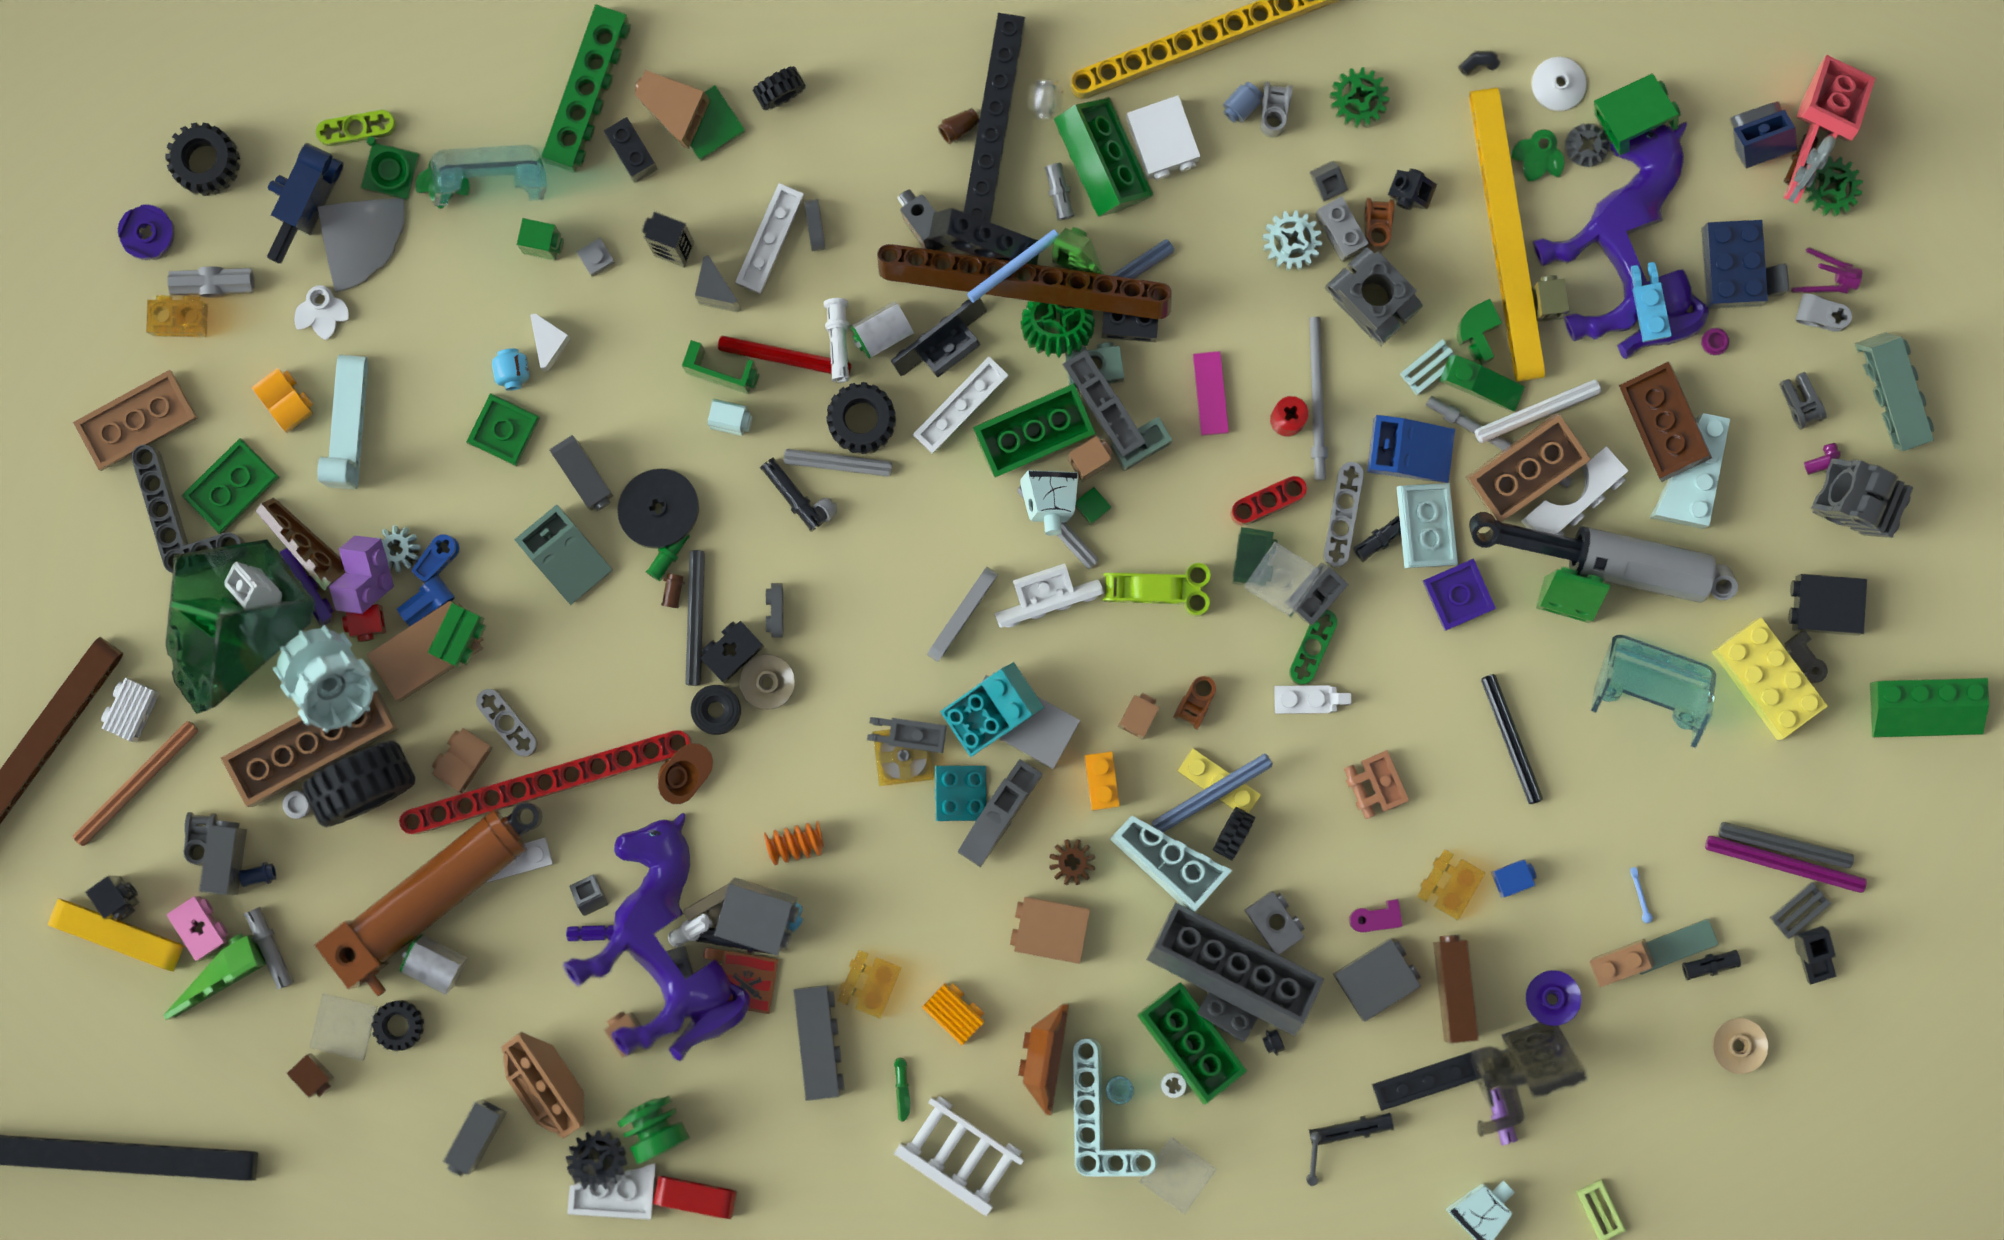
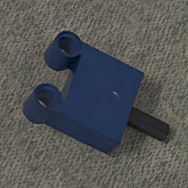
M305 143L301 148L289 178L278 175L275 181H270L268 185L269 191L280 196L271 216L283 223L267 255L268 259L278 264L283 262L297 230L311 235L319 219L318 207L325 206L343 170L344 163L333 158L332 154L309 143Z

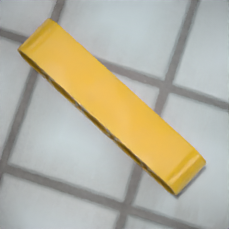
M59 898L48 922V925L172 972L176 968L184 947L183 944L123 921L104 919L99 912Z

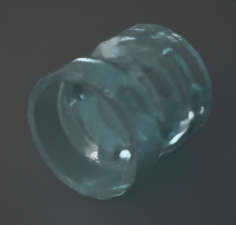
M1121 1075L1110 1078L1105 1087L1108 1099L1115 1104L1129 1102L1134 1093L1131 1081Z

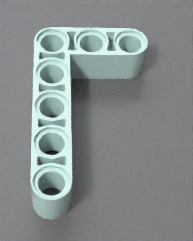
M338 355L329 457H320L317 468L318 481L328 488L357 489L368 374V358L366 356Z
M1093 1038L1078 1041L1073 1049L1075 1166L1077 1171L1083 1176H1146L1156 1170L1159 1163L1158 1156L1154 1151L1150 1149H1104L1102 1049L1099 1042ZM1085 1043L1092 1045L1094 1048V1055L1090 1059L1083 1057L1081 1054V1047ZM1085 1071H1089L1094 1075L1095 1080L1090 1087L1084 1085L1081 1079ZM1085 1099H1089L1095 1104L1093 1114H1087L1083 1111L1082 1103ZM1090 1127L1095 1131L1096 1136L1093 1142H1087L1083 1138L1084 1128ZM1086 1155H1090L1096 1160L1094 1170H1088L1084 1167L1083 1159ZM1113 1155H1118L1123 1159L1124 1165L1121 1170H1116L1111 1166L1110 1161ZM1140 1155H1146L1151 1159L1149 1170H1144L1138 1165Z

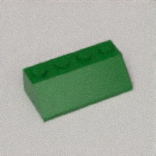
M1110 97L1075 104L1054 118L1059 134L1062 136L1069 156L1076 167L1080 180L1098 217L1116 213L1153 196V192Z
M1988 678L1871 682L1872 738L1983 735L1989 709Z

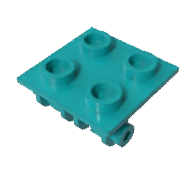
M935 766L936 821H976L987 805L986 766Z

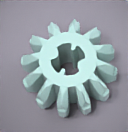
M396 525L392 526V534L387 529H383L382 533L386 538L381 540L389 569L391 570L395 566L396 572H402V563L406 568L411 569L412 564L409 562V559L412 558L418 561L419 557L413 554V551L421 549L419 544H412L417 540V535L412 534L408 536L409 529L407 527H404L399 532V528ZM398 542H400V547L403 550L401 554L396 552V556H394L395 552L391 548L393 544L398 546Z

